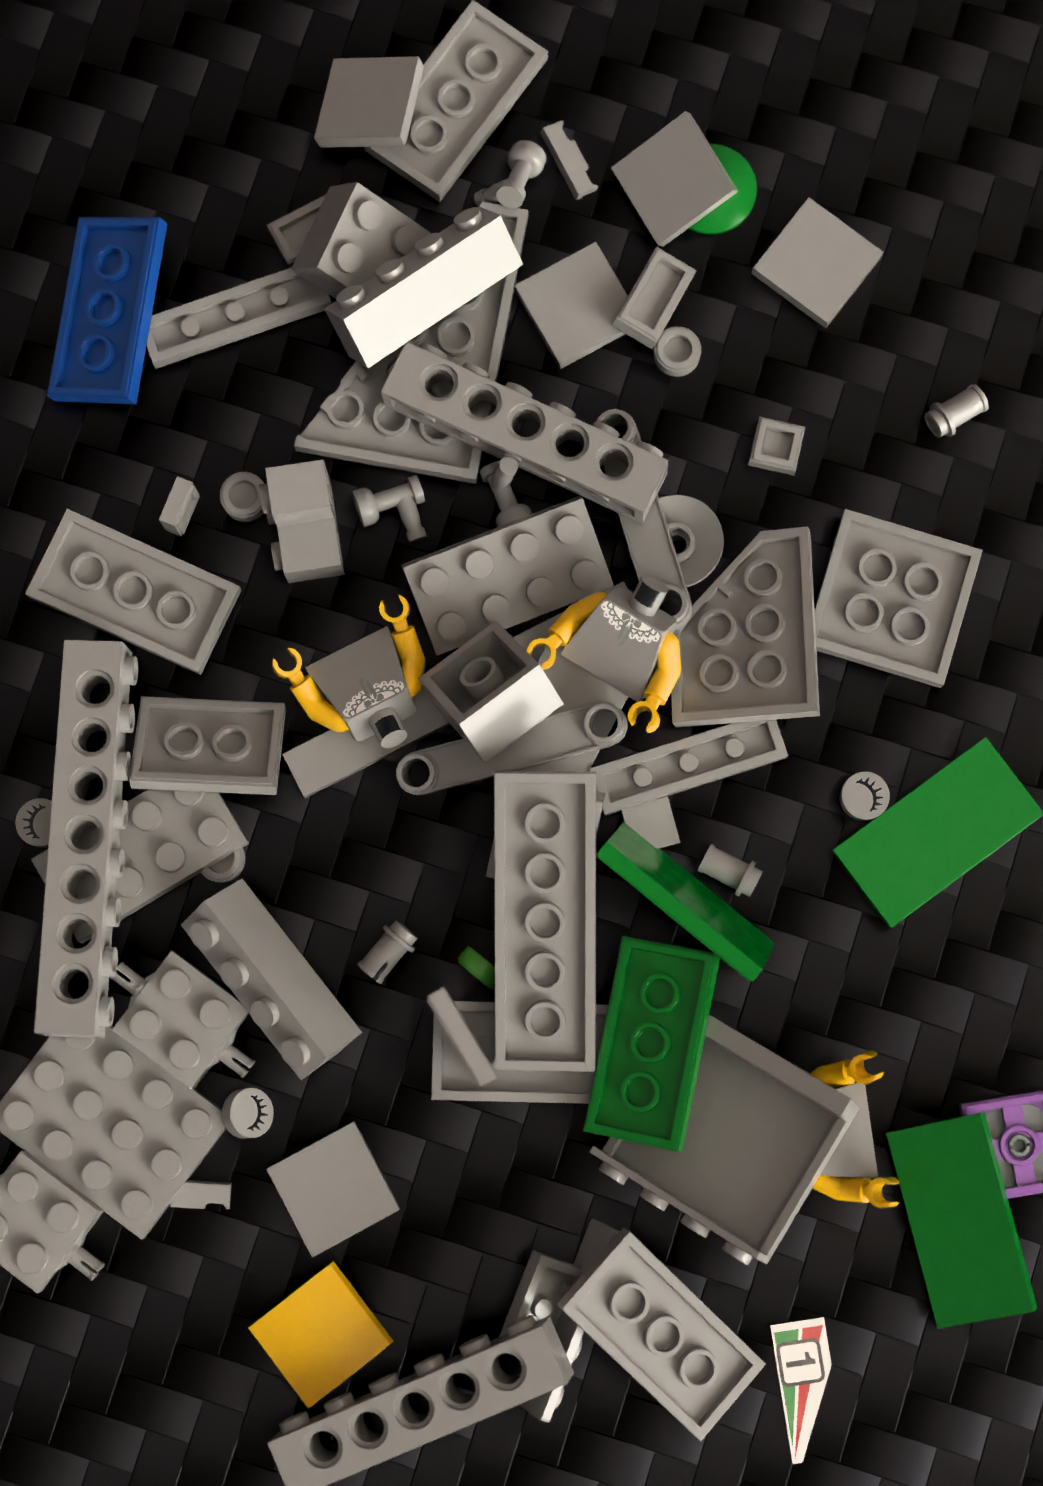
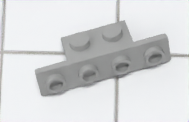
M594 1218L591 1219L574 1264L532 1250L499 1337L507 1334L505 1326L520 1318L533 1315L537 1322L550 1316L568 1360L572 1365V1362L581 1351L584 1331L556 1304L620 1231ZM564 1386L523 1402L520 1406L538 1420L548 1423L551 1420L554 1409L561 1403Z

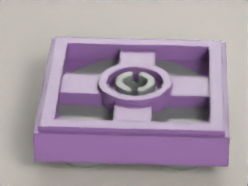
M1043 1090L958 1104L961 1116L980 1111L985 1112L1008 1199L1043 1193Z

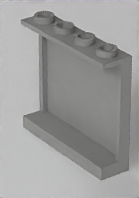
M709 1015L683 1152L610 1137L602 1150L593 1146L590 1153L603 1161L599 1170L620 1184L624 1185L629 1177L643 1186L639 1196L663 1211L671 1204L685 1214L680 1222L705 1238L710 1230L726 1239L727 1241L722 1249L746 1265H749L753 1257L767 1264L860 1107L851 1098Z

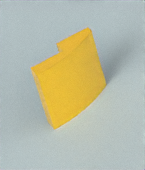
M334 1261L249 1327L254 1337L308 1409L393 1342V1339Z

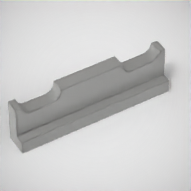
M562 120L543 127L540 134L575 200H578L584 195L597 191L599 187L592 184L587 176L586 171L589 166L575 140H569L562 129L564 125Z
M188 1180L174 1197L170 1207L205 1209L206 1204L213 1203L223 1204L226 1209H230L232 1183Z

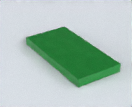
M985 737L884 811L880 816L873 819L831 850V853L888 929H890L1042 817L1043 811L987 737Z
M623 822L596 854L598 858L740 975L753 982L764 969L775 942L660 848H655Z
M622 936L583 1131L683 1152L720 957L715 953Z
M975 1112L887 1132L890 1151L937 1329L1034 1312L1037 1309L985 1112Z

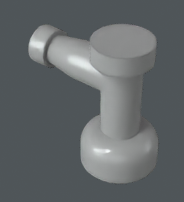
M521 140L516 142L508 154V165L511 169L509 177L493 184L488 189L477 191L474 194V201L477 207L482 202H499L510 209L519 208L526 197L524 187L528 178L538 176L546 163L544 150L532 141Z
M508 456L500 461L486 465L479 471L483 482H489L501 510L496 517L497 527L533 514L528 505L518 504L510 483L518 469V463Z
M417 475L408 477L405 484L375 494L368 488H359L352 491L353 501L363 527L376 523L379 519V512L397 506L401 520L408 531L406 533L408 541L414 542L427 537L424 527H421L420 515L416 506L425 502L424 493Z

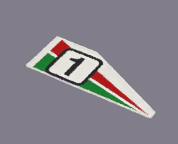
M824 1317L770 1325L793 1464L803 1463L832 1365Z

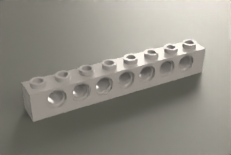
M64 640L34 1033L44 1036L105 1038L106 1027H111L114 1020L113 997H108L109 977H115L118 967V951L116 947H111L113 927H119L121 921L120 898H115L116 878L123 877L125 868L124 850L119 849L118 846L120 829H126L128 822V803L126 800H122L123 781H129L132 761L130 752H125L126 733H132L135 725V709L133 704H129L130 685H136L138 680L137 657L132 656V652L122 641ZM99 684H110L108 698L102 703L91 704L90 693L93 688ZM97 731H106L107 740L105 745L96 752H88L86 742L89 736ZM95 778L102 779L103 790L99 797L91 801H85L83 798V788L86 783ZM97 826L100 832L97 844L90 849L82 850L79 845L81 833L88 827ZM94 875L96 879L95 891L88 898L78 899L75 891L77 882L83 876ZM89 923L93 932L92 939L87 946L76 949L72 943V934L79 925ZM84 972L89 980L88 990L82 997L73 999L68 991L69 982L74 975Z

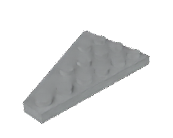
M482 202L478 207L501 215L514 246L521 257L528 221V210L521 208L510 209L503 205ZM518 268L408 342L420 347L421 343L432 345L446 354V360L459 366H463L464 363L474 364L485 370L490 375L489 379L496 382ZM404 345L369 368L356 361L341 379L340 386L333 394L326 398L320 406V411L302 434H298L295 439L294 447L298 452L477 484L483 453L480 449L385 406L381 390ZM437 382L431 386L428 393L434 397H444L452 391L453 386L447 382ZM489 401L478 402L472 408L471 413L477 417H487L490 415L492 403Z

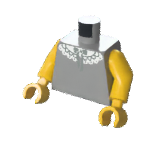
M642 576L634 593L625 587L618 586L609 594L597 591L571 604L547 630L549 636L546 639H535L527 647V652L530 655L534 649L540 646L549 649L551 656L541 665L543 670L553 666L556 659V649L559 646L565 647L561 653L562 656L636 701L628 712V720L632 726L636 722V717L639 713L643 711L652 713V719L646 728L647 733L654 732L659 727L660 717L657 708L659 705H665L681 674L679 640L673 634L677 621L674 617L659 609L668 588L661 581L650 576Z
M399 595L404 609L400 616L396 618L390 617L386 612L383 600L379 606L381 616L386 621L392 622L395 631L391 633L388 626L318 660L305 667L309 675L304 676L301 672L302 658L295 649L287 648L289 654L296 661L294 670L290 672L281 670L274 658L272 660L274 673L279 677L290 680L292 683L290 687L291 692L312 721L336 733L348 731L356 741H363L376 735L380 745L386 749L398 746L407 737V731L401 721L414 715L417 711L413 697L422 690V684L418 678L424 674L426 664L414 626H408L406 620L410 611L409 603L401 595Z
M871 1050L855 1056L852 1060H843L817 1067L810 1073V1075L851 1098L860 1107L812 1189L839 1201L870 1202L878 1208L896 1207L899 1202L885 1200L882 1195V1187L884 1184H900L897 1178L880 1177L874 1180L870 1179L878 1177L865 1084L881 1078L884 1074L879 1072L871 1075L865 1070L864 1060L878 1055L875 1051Z

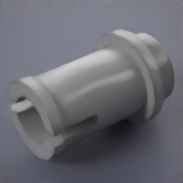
M971 384L967 389L944 403L935 402L931 404L930 411L925 413V421L936 437L940 438L944 435L950 437L955 434L958 426L981 412L987 411L989 404L983 391L977 385Z
M713 844L708 848L697 870L735 889V895L738 897L741 893L750 897L763 871L755 867L756 862L753 860L748 864L716 848Z
M397 920L391 926L385 924L383 927L385 933L366 956L357 963L371 978L375 977L374 980L382 984L384 978L407 951L412 953L415 950L413 944L418 939L415 934Z

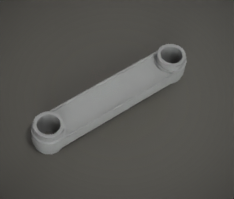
M607 410L596 421L612 428L620 425L628 428L627 432L620 439L634 445L641 441L638 428L632 416L623 410ZM609 460L603 464L606 475L609 477L621 476L627 470L626 465L619 460ZM657 494L643 524L620 513L618 515L639 582L642 576L653 577L661 581L668 588L662 603L672 598L682 602L681 610L672 616L677 621L675 630H679L691 619L693 612L692 602Z
M600 702L548 716L486 763L483 762L464 739L411 752L399 761L396 769V779L404 791L417 796L428 795L493 778L496 771H520L611 747L625 737L628 729L627 718L619 707L609 702ZM602 712H612L618 720L616 731L609 737H598L593 730L594 719ZM418 761H424L429 767V778L424 785L415 787L409 780L410 767Z

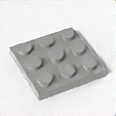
M845 509L840 519L814 607L817 651L941 688L946 680L983 550Z

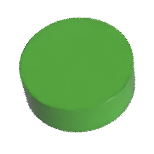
M467 946L457 958L459 960L458 963L489 989L495 990V967L474 949Z

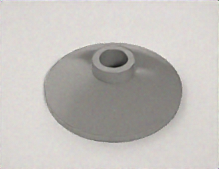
M684 495L665 496L659 499L672 541L680 539L686 542L685 550L678 553L677 557L686 586L690 587L704 580L719 563L724 547L723 530L716 514L700 500Z

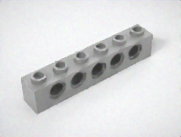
M409 342L405 343L381 390L386 407L499 459L508 456L516 460L518 467L641 524L644 523L668 473V460L662 458V451L645 442L638 441L634 445L618 438L620 435L618 431L604 423L594 422L593 425L576 419L575 412L560 403L550 402L548 406L532 399V393L518 384L507 382L506 386L490 380V375L474 364L464 363L463 366H459L446 360V354L432 345L421 343L420 347ZM437 382H447L453 386L452 391L444 397L438 398L428 393L431 386ZM481 401H489L496 406L495 411L487 417H477L471 413L474 405ZM522 421H533L540 426L538 432L530 437H521L514 432L515 427ZM567 440L577 441L583 446L581 453L574 457H565L557 449L561 443ZM609 460H619L626 465L627 470L621 476L609 477L601 471V467Z
M533 1315L525 1316L505 1326L507 1334L490 1341L487 1334L478 1336L459 1346L462 1354L445 1361L441 1353L431 1356L414 1365L415 1374L399 1380L397 1374L392 1373L368 1385L371 1392L354 1399L352 1393L348 1392L324 1404L326 1412L309 1418L307 1411H303L280 1422L281 1431L268 1442V1446L285 1486H327L566 1385L573 1376L574 1371L550 1316L537 1322ZM509 1353L516 1356L521 1363L522 1373L519 1375L505 1373L499 1365V1355ZM455 1373H465L473 1379L476 1387L474 1394L467 1395L457 1390L453 1381ZM417 1392L425 1396L430 1406L429 1413L421 1414L414 1411L409 1404V1393ZM364 1412H373L379 1415L384 1424V1432L376 1433L368 1429L364 1422ZM320 1431L330 1432L336 1437L339 1446L338 1451L332 1452L322 1446L319 1439Z

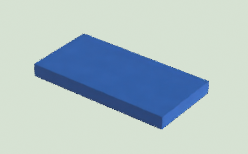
M79 217L47 397L56 402L137 403L168 224L160 217Z

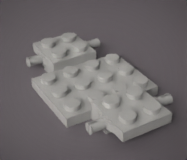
M171 950L156 972L145 979L125 965L124 962H121L117 970L131 981L116 972L115 977H110V979L130 992L132 997L128 1009L114 1027H106L105 1038L49 1036L0 1101V1132L24 1150L19 1152L7 1170L0 1175V1265L37 1294L42 1292L59 1269L69 1263L91 1281L99 1274L98 1271L104 1267L105 1263L99 1261L82 1248L87 1233L103 1212H106L141 1240L148 1235L182 1186L188 1181L226 1130L222 1119V1108L196 1090V1087L210 1068L219 1061L239 1074L241 1078H244L249 1070L236 1062L234 1058L247 1068H252L255 1060H252L232 1045L237 1029L248 1016V1011L238 998L175 951Z

